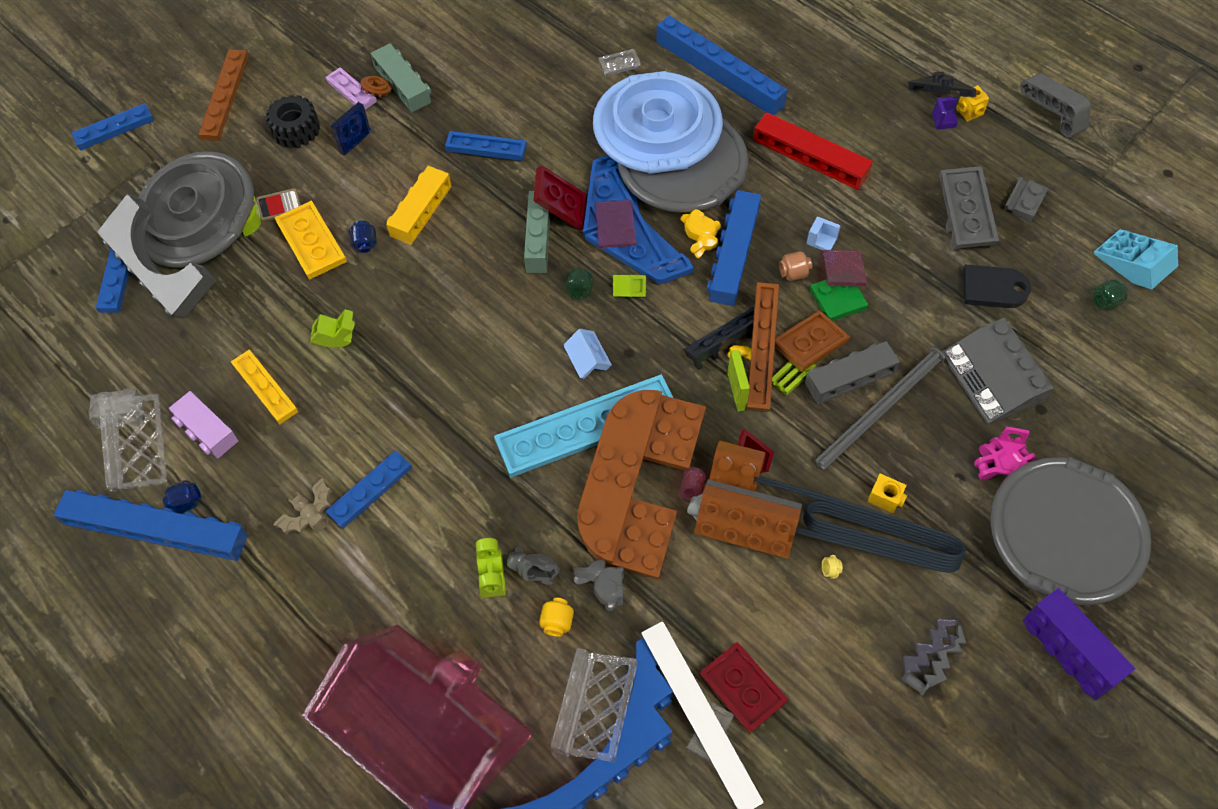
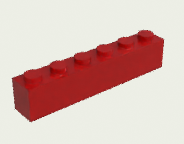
M768 112L762 117L754 130V142L856 190L860 189L870 174L872 160Z

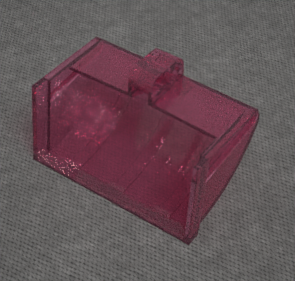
M398 624L345 643L302 714L305 720L410 809L468 808L497 778L533 733L532 730L474 684L481 670L480 664L462 650L442 659Z

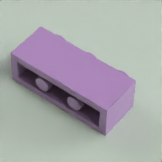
M191 391L169 407V410L174 415L171 418L172 421L179 428L184 426L187 429L185 433L192 441L198 440L201 443L199 447L207 455L212 453L218 459L238 442L233 431Z

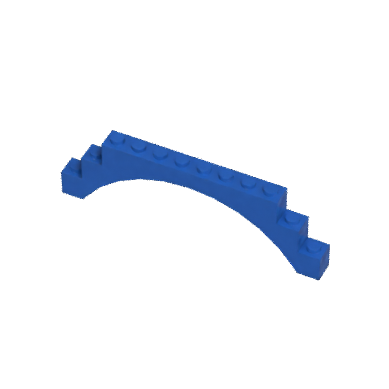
M644 637L636 642V675L628 708L615 735L599 757L574 780L551 794L520 806L503 809H586L587 806L585 804L592 798L595 800L601 798L608 792L607 787L614 781L617 784L628 777V771L635 765L638 768L650 759L649 754L656 749L660 752L671 743L672 730L656 710L659 708L662 711L672 703L673 690L658 671L661 668ZM422 799L410 809L455 808Z

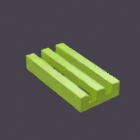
M789 361L772 377V385L787 396L806 379L807 373L816 367V364L806 369L788 387L784 388L783 386L800 371L795 367L778 383L794 367Z

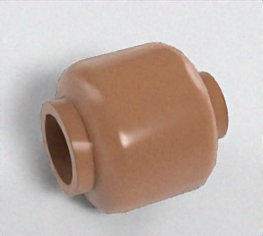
M801 251L784 255L782 261H779L781 276L785 277L788 281L806 278L809 270L812 269L810 257H806Z

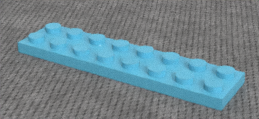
M662 374L495 435V442L510 478L597 446L610 410L620 399L628 394L641 390L662 391V395L673 398Z

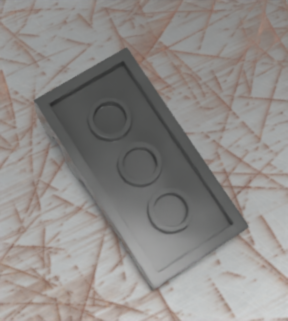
M982 166L941 170L939 178L948 215L946 233H952L950 250L957 251L959 248L977 246L995 247L999 242Z

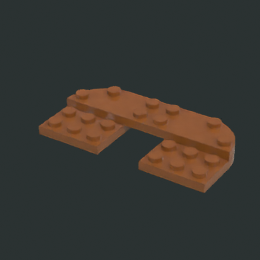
M641 390L626 395L612 407L606 418L578 508L579 535L587 551L595 559L604 560L608 566L624 567L625 571L659 579L677 511L632 499L643 459L689 471L706 409L705 406L664 396L662 391Z

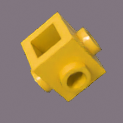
M978 85L973 87L976 88V97L960 96L956 107L967 122L984 115L989 101L987 94Z

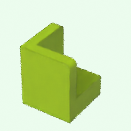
M613 275V296L646 297V275Z

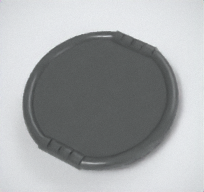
M723 120L722 132L714 149L705 158L688 167V169L649 174L630 169L619 163L618 168L627 188L643 202L670 212L688 213L695 209L702 211L719 206L745 182L749 158L746 145L740 134Z
M212 151L195 152L171 161L146 181L139 198L153 211L145 231V246L150 260L160 266L169 268H185L190 262L199 265L215 258L229 248L237 238H240L255 202L251 177L239 161L224 153Z
M1072 457L1042 458L1031 461L1014 470L1002 482L994 496L990 525L995 546L1006 566L1028 588L1048 596L1059 587L1075 605H1096L1112 601L1127 593L1141 579L1146 570L1151 554V532L1146 515L1131 491L1112 473Z

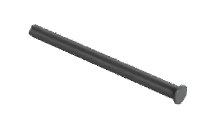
M931 348L929 354L816 458L817 467L824 470L833 463L938 363H942L945 360L943 353L937 348Z

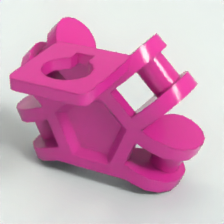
M1005 427L1000 437L991 439L990 444L984 443L981 445L979 451L983 457L974 461L975 467L979 468L980 471L978 474L979 479L982 481L988 480L998 474L1008 476L1022 465L1034 461L1037 456L1026 450L1027 445L1025 441L1029 436V431ZM1014 433L1019 434L1021 436L1012 439L1008 434ZM995 463L996 467L988 468L989 464Z

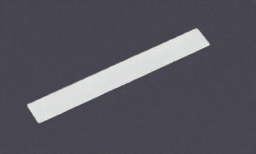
M660 622L643 631L641 634L737 809H754L763 803L762 798L664 622Z

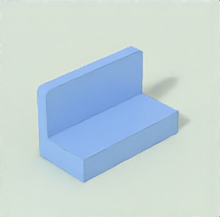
M578 329L564 344V348L580 378L585 379L594 369L607 370L612 365L594 331Z

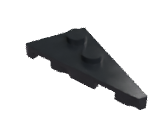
M934 72L932 76L908 81L909 89L911 90L924 87L925 92L948 95L951 94V90L959 91L962 97H976V88L954 79L953 76H948L944 72Z

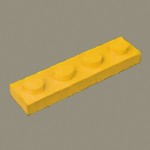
M250 349L231 361L234 368L279 425L298 413L295 405Z

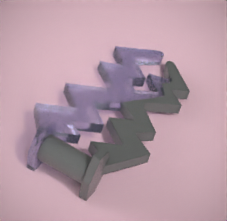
M937 619L938 630H929L933 644L916 643L915 648L918 657L903 656L905 675L900 681L902 683L906 682L917 690L921 697L928 688L947 680L943 670L950 669L947 653H961L962 650L959 644H966L961 626L957 627V636L949 635L951 645H945L942 642V639L948 638L945 626L956 625L957 620ZM927 654H937L940 661L931 662L935 675H923L926 684L910 673H920L918 666L929 667Z

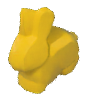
M697 209L690 214L682 215L680 219L684 222L686 234L689 238L697 241L690 248V251L696 258H700L704 251H710L718 245L719 242L715 236L721 227L719 221H714L704 216V213Z

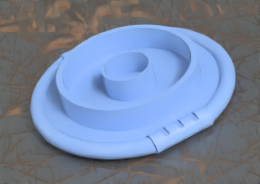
M667 71L630 75L617 82L600 98L593 115L594 134L604 152L625 167L649 174L688 169V167L698 163L714 149L723 127L721 109L714 96L695 80Z

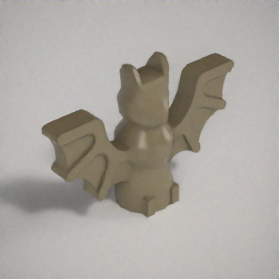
M321 478L312 487L315 495L313 504L309 503L308 499L297 491L298 495L293 500L288 499V501L296 511L300 512V516L293 518L284 514L273 525L276 528H281L285 534L291 531H298L300 534H303L304 528L308 525L315 532L324 529L329 520L322 512L325 508L331 507L328 498L330 493H332V490L326 486V481Z

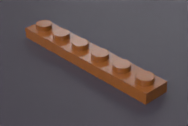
M228 50L198 134L201 140L220 141L249 57L246 50Z
M757 282L749 371L750 390L746 410L766 412L770 410L779 284Z

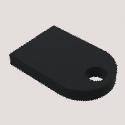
M967 264L964 266V304L1016 308L1023 305L1030 295L1031 285L1028 278L1015 269ZM1019 286L1024 292H1018L1014 287Z

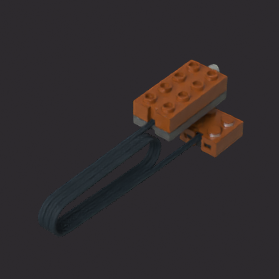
M720 440L716 448L710 479L707 481L704 492L699 496H693L687 512L697 521L695 534L787 559L789 558L795 533L946 573L955 572L960 569L966 552L964 543L948 533L831 496L759 476L765 452ZM758 482L822 500L813 501L805 508L804 523L813 531L797 527L802 507L801 503L756 492ZM811 513L827 514L945 553L824 522L812 516Z

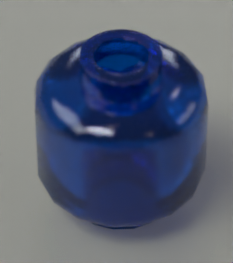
M368 221L354 222L353 226L349 228L350 246L358 250L359 253L370 252L377 245L375 227Z
M183 480L167 487L163 503L166 508L172 509L175 513L182 514L198 507L199 500L202 498L201 492L195 483Z

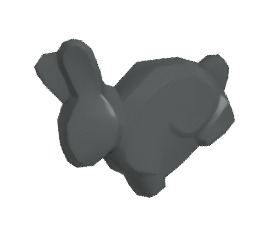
M521 546L515 548L514 552L507 553V566L518 572L526 581H540L545 585L553 584L554 577L560 573L561 569L557 562L547 555H526Z
M597 560L587 568L580 567L574 569L575 584L582 585L593 581L594 594L598 601L605 605L607 611L611 612L616 606L623 605L622 579L624 578V567H606L604 560Z

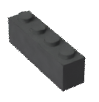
M887 341L880 344L874 343L863 351H854L848 357L834 359L823 367L812 368L807 373L805 385L817 405L895 374L900 361Z

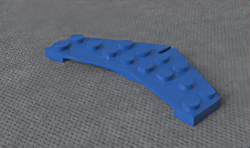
M608 155L595 159L592 163L583 229L585 240L638 273L646 275L648 279L657 284H664L693 273L694 267L690 260L683 253L679 254L643 220L638 209L636 196L627 188L621 178L618 162Z

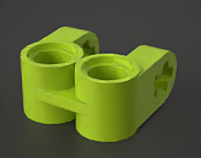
M494 538L480 539L476 542L481 599L506 596L503 557L498 541Z

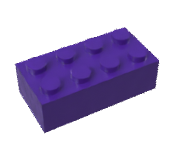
M1059 587L1036 604L1022 620L1025 623L1026 629L1043 643L1045 650L1058 659L1064 671L1073 676L1080 683L1084 693L1091 696L1095 701L1136 669Z

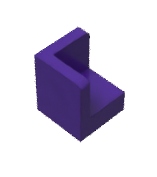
M956 97L937 98L932 114L937 130L956 128L958 124L954 112L957 103Z

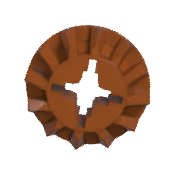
M368 76L361 80V89L366 94L380 98L391 93V84L381 77Z

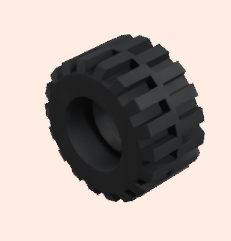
M294 95L281 97L280 100H275L274 104H271L269 110L266 111V121L273 139L283 147L293 148L296 146L299 148L301 145L309 144V141H313L315 136L319 134L320 122L313 103L309 102L306 97L302 98L300 95L296 97Z

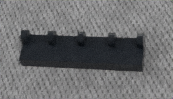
M754 307L684 349L686 356L693 360L698 370L703 368L702 362L709 357L716 360L719 358V351L727 346L732 347L736 345L735 341L745 335L749 339L752 337Z

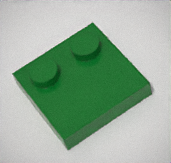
M849 272L810 285V291L819 308L832 321L856 314L868 308V303Z

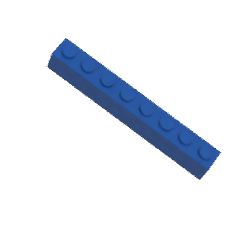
M670 15L657 25L658 44L764 112L775 115L785 106L787 89Z
M65 490L53 515L63 525L234 561L239 560L248 537L242 525L233 521L223 523L213 517H206V519L198 518V516L189 512L179 514L169 508L155 509L153 506L145 503L135 505L125 499H119V501L111 500L108 496L102 494L92 496L82 490H76V492Z

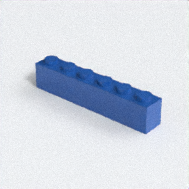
M737 190L735 198L730 200L729 210L732 211L731 214L726 215L724 226H727V229L722 230L720 242H723L722 247L718 246L716 259H718V263L713 264L711 272L714 278L709 280L707 292L710 293V302L735 306L760 207V194Z

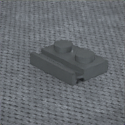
M1020 177L1005 205L1004 211L1010 210L1013 212L1012 214L1032 222L1048 188L1030 180L1026 182Z

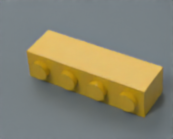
M427 166L424 172L420 173L417 182L409 189L405 199L399 203L395 213L387 220L386 225L390 237L412 245L452 187L449 173Z

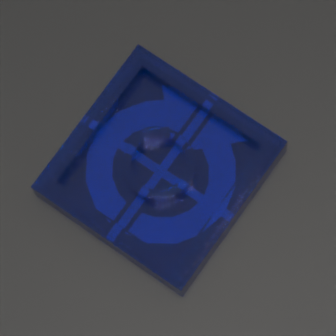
M359 101L331 125L339 153L344 156L371 133L364 105Z

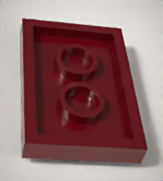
M545 166L537 167L533 202L578 230L582 229L585 222L587 194Z
M738 642L699 672L701 679L749 735L789 700Z

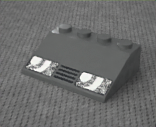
M1005 318L981 327L942 351L945 362L987 425L1045 402L1054 389Z

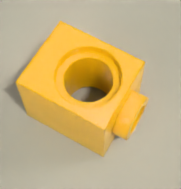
M879 474L867 502L894 514L897 506L902 508L907 495L903 493L906 485L883 474ZM884 492H889L894 497H888Z

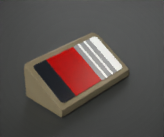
M295 188L256 197L262 222L275 219L274 217L301 206L300 197Z

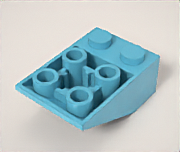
M1121 229L1094 251V255L1131 283L1153 289L1178 267V245Z

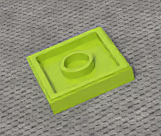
M732 350L730 351L728 377L737 411L739 412L747 408L750 386L740 351Z

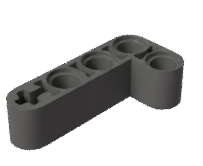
M1041 73L1021 82L1020 87L1023 95L1061 116L1060 130L1066 138H1071L1088 128L1091 104L1086 97Z

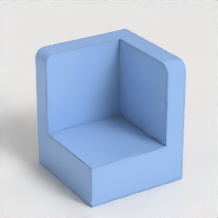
M817 216L809 231L807 244L823 251L831 252L838 238L840 225Z

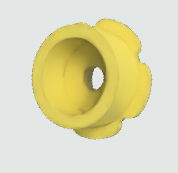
M830 555V557L823 559L822 572L825 577L834 579L842 573V562L835 555Z

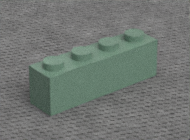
M388 44L371 52L374 67L391 84L393 91L411 113L431 103L429 95L431 90L428 84L422 82L418 72L412 70L410 63L403 59L398 49L395 50L391 44Z
M529 191L524 252L526 273H547L551 212L533 202L534 191Z

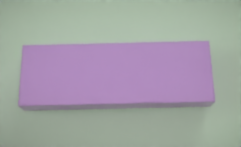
M341 67L325 77L326 81L353 105L358 103L361 112L377 102L375 96L366 94L361 89V84Z

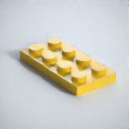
M312 201L274 217L309 280L347 262L346 257Z

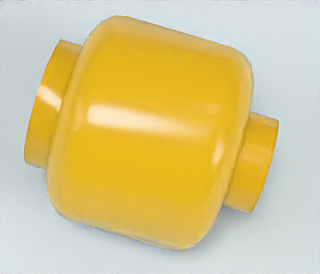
M554 598L553 601L546 602L543 605L539 624L544 629L545 634L562 637L564 633L570 631L574 610L567 604L568 601L565 599Z

